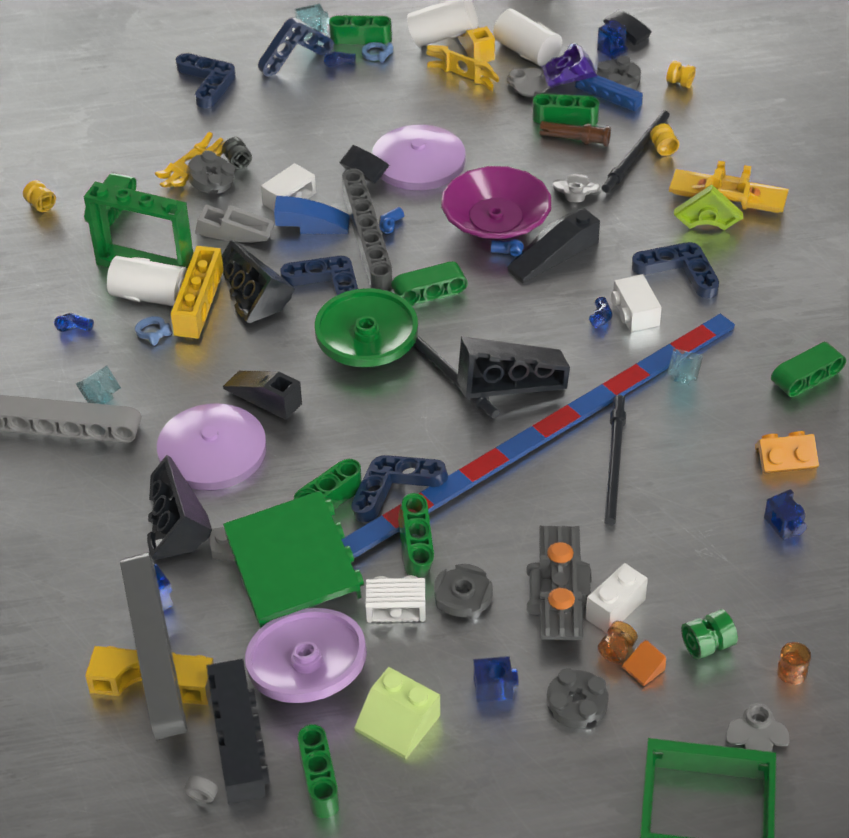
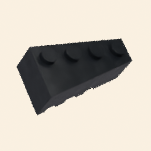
M461 336L457 381L465 399L561 390L568 387L570 366L560 349Z
M243 659L206 665L228 804L265 798L264 785L270 784L267 765L261 766L260 758L266 757L263 739H256V732H261L258 713L252 714L251 707L257 706L254 688L248 689Z

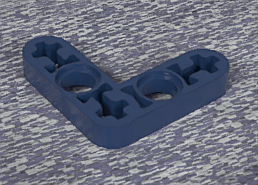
M294 17L289 18L284 22L260 58L258 69L266 77L274 76L279 72L297 44L324 56L332 51L334 46L333 40L325 33ZM312 32L311 38L304 41L305 36ZM318 41H320V42L323 43L324 45H323V46H322V45H318L317 43H318ZM285 43L284 49L277 52L278 47Z
M182 53L175 59L178 72L205 79L195 92L196 105L200 108L213 107L236 78L235 67L229 62L190 53Z
M686 242L639 251L632 257L631 267L636 274L649 275L683 268L698 296L713 298L718 294L719 279L701 247L696 243ZM661 257H670L672 260H662ZM694 268H701V269H703L704 271H703V272H696V271H694L693 269H694Z
M346 256L290 262L280 268V276L291 286L332 281L335 296L358 289L352 262ZM314 269H320V270H322V271L319 272V273H312V272H310L311 270H314ZM341 282H349V283H351L350 285H347V286H341V285H339V283H341Z
M391 455L376 457L370 463L352 501L351 507L355 519L359 522L374 520L381 510L392 483L437 487L444 484L448 479L444 462L438 459ZM415 468V470L411 473H403V471L406 469ZM373 486H381L376 491H368Z

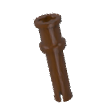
M541 121L540 129L542 131H539L540 136L582 140L584 144H589L590 142L603 144L604 147H608L611 136V126H606L605 128L594 127L588 123L584 126Z

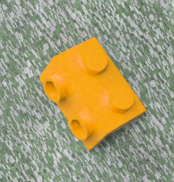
M805 431L791 432L788 434V437H778V434H766L761 436L762 439L755 444V450H759L762 474L819 467L814 434L805 435Z

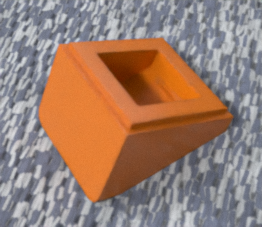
M645 640L626 660L622 668L644 687L665 671L666 657L650 642Z

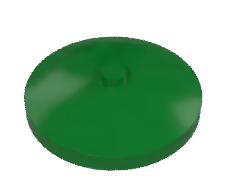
M374 288L350 290L331 298L317 313L314 324L315 337L320 349L331 359L355 367H375L393 362L412 348L418 336V318L411 304L395 293Z

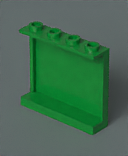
M321 490L223 523L227 541L260 628L271 620L351 592H355L357 599L362 598L360 587L364 586L361 572L359 569H353L351 563L355 561L349 545L344 547L342 539L345 538L342 526L340 522H334L332 517L335 515L333 504L330 499L325 500Z

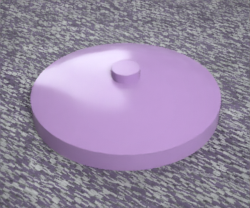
M409 125L394 129L383 135L376 142L372 154L390 165L380 178L392 186L406 190H430L444 186L459 176L465 166V148L461 140L450 131L431 125Z
M217 403L195 406L179 413L164 426L157 441L158 459L160 463L166 455L170 456L191 489L219 490L228 488L249 478L262 464L266 454L265 432L258 419L240 407Z
M307 608L271 620L256 632L246 649L245 665L249 679L259 692L271 699L282 702L304 703L329 697L347 687L361 672L367 657L365 637L356 621L346 614L331 609Z

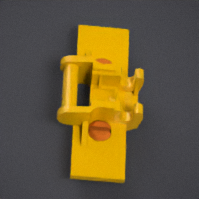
M719 160L714 175L676 169L669 187V192L675 195L693 197L712 184L730 201L740 202L742 209L753 208L775 213L783 212L789 192L787 188L749 182L752 166L744 165L741 177L726 175V162Z

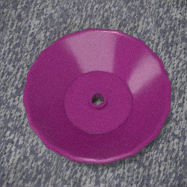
M485 166L468 170L452 179L442 192L441 209L448 221L464 233L481 238L507 239L527 234L543 224L551 212V194L545 184L529 172L509 166Z

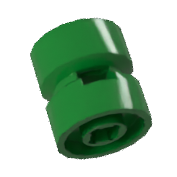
M723 609L704 615L703 619L697 618L684 623L681 627V634L686 649L696 660L714 654L715 650L721 651L734 646L738 642V634L734 622Z

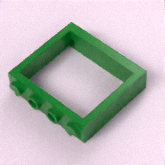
M96 181L84 195V202L96 265L109 268L113 258L121 256L127 258L150 259L151 262L181 266L188 269L194 253L186 202ZM106 206L172 221L177 259L113 244Z
M648 738L640 838H692L650 833L655 767L763 780L761 838H774L776 752Z

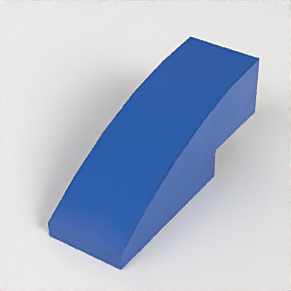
M276 196L274 208L275 226H300V234H349V214L332 206L309 199Z

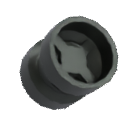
M232 137L224 142L222 152L228 161L235 166V169H243L251 163L252 154L241 138Z

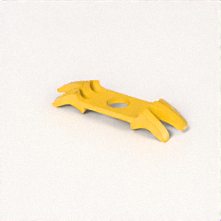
M427 46L426 55L441 59L429 61L427 67H437L445 72H454L474 80L476 84L485 85L490 91H493L494 88L490 78L499 82L498 75L487 61L474 60L449 50L448 46ZM460 60L466 63L467 71L459 67L458 62Z
M209 131L200 143H196L194 148L175 163L171 162L166 169L155 172L158 178L167 179L161 182L160 186H185L189 178L187 173L188 165L185 162L197 155H202L204 151H212L216 156L220 157L223 154V139L220 137L206 149L213 136V133Z

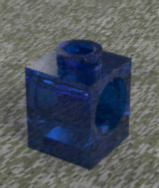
M510 656L473 659L476 702L513 699V687L518 686L519 681L517 668H511Z

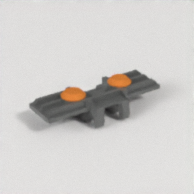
M539 525L540 563H530L526 567V573L529 576L527 612L533 615H540L541 639L583 640L582 602L585 603L586 609L587 597L591 594L592 573L590 564L581 560L580 526ZM541 578L551 580V592H541Z

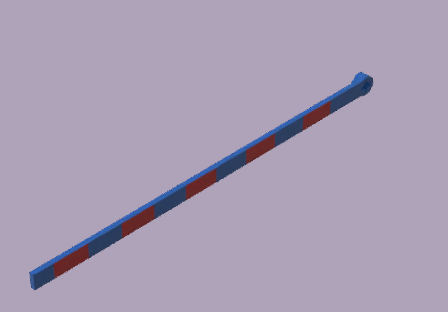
M721 313L448 475V479L444 484L437 487H428L418 493L426 499L428 512L434 511L614 402L616 395L624 396L734 329L735 324ZM401 504L342 539L344 547L350 546L354 558L400 531L398 515ZM409 510L410 512L417 513L415 510Z

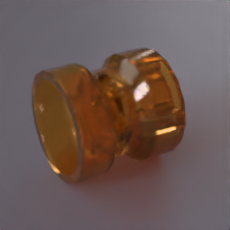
M615 621L607 630L608 636H604L599 642L598 651L606 660L618 664L625 660L628 655V649L634 646L638 635L629 624Z
M790 642L782 647L777 674L783 682L796 685L805 681L811 661L810 650L799 642Z

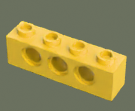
M196 246L171 311L174 336L199 339L224 271L221 248Z

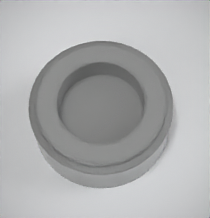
M191 776L188 778L184 790L192 799L209 803L214 801L218 787L208 779Z

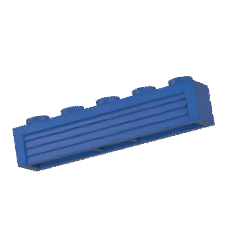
M599 75L575 82V88L634 112L642 105V92Z

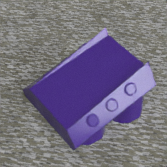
M581 45L571 46L562 56L555 57L542 66L546 82L550 88L597 76L593 62Z

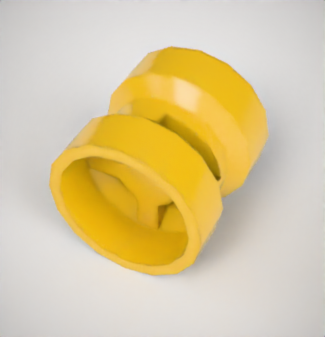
M673 60L667 70L666 81L673 84L678 82L682 87L689 88L695 78L696 67L692 65L683 66L681 62Z
M665 123L659 124L650 132V138L661 156H670L678 150L679 141L670 125Z
M38 180L29 182L23 189V198L39 212L49 211L56 202V195Z

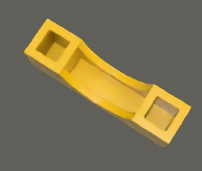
M487 26L467 30L466 33L457 37L469 58L487 62L495 60V38Z
M94 646L85 674L89 693L120 696L128 686L141 681L142 676L137 650L122 649L114 646ZM172 652L182 703L208 705L211 694L206 665L214 664L213 658L203 655H181Z

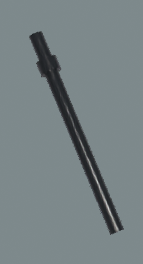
M664 110L660 113L618 167L611 170L608 174V179L601 187L603 192L609 193L614 185L621 182L626 170L650 142V132L659 124H664L670 117L668 111Z
M417 336L414 346L460 388L457 381L458 372L423 339ZM489 396L470 398V401L478 409L482 408L493 419L499 416L500 410L489 401Z
M622 395L614 397V407L610 413L612 432L604 523L610 526L616 523L623 426L626 424V412L624 411L625 397Z

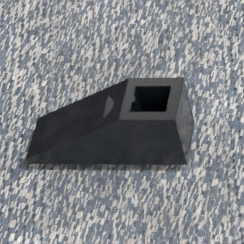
M239 370L223 385L224 390L285 420L302 405L300 381L280 371Z

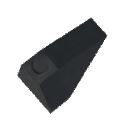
M582 208L551 222L522 251V254L517 256L507 266V270L519 281L525 283L599 243L600 220L588 210Z
M230 240L222 254L223 274L231 285L229 292L231 296L235 297L236 304L234 307L236 312L245 321L252 323L282 311L290 301L295 288L237 242Z
M166 455L150 475L149 500L153 501L154 505L152 511L148 514V521L153 524L152 532L150 531L147 534V544L151 557L154 560L196 551L202 543L208 540L212 532L208 514L172 458Z

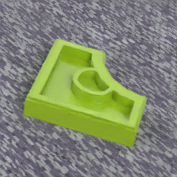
M711 184L675 208L674 216L689 229L698 225L709 224L726 230L743 219V212Z

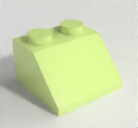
M388 667L371 687L354 727L355 731L400 757L407 759L440 717V694Z

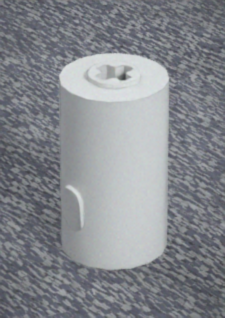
M442 0L438 4L411 12L407 16L409 32L417 47H423L448 38L453 39L466 33L467 30L478 28V18L472 0Z
M514 9L505 10L494 25L493 36L497 42L520 54V57L534 62L541 67L546 65L551 59L558 57L562 49V38L559 34L553 32L541 22L537 23Z
M115 256L108 269L107 290L111 296L122 297L134 302L146 301L174 306L187 268L151 262L150 259Z

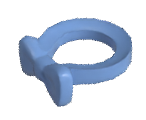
M374 42L366 44L362 48L364 59L370 61L379 60L381 63L393 53L392 43H388L386 46L383 43ZM375 47L383 50L379 54L367 53V50Z
M158 316L145 318L135 326L137 336L149 339L150 344L153 346L163 336L172 335L170 324L165 323L164 319ZM147 325H160V329L156 332H142V329Z

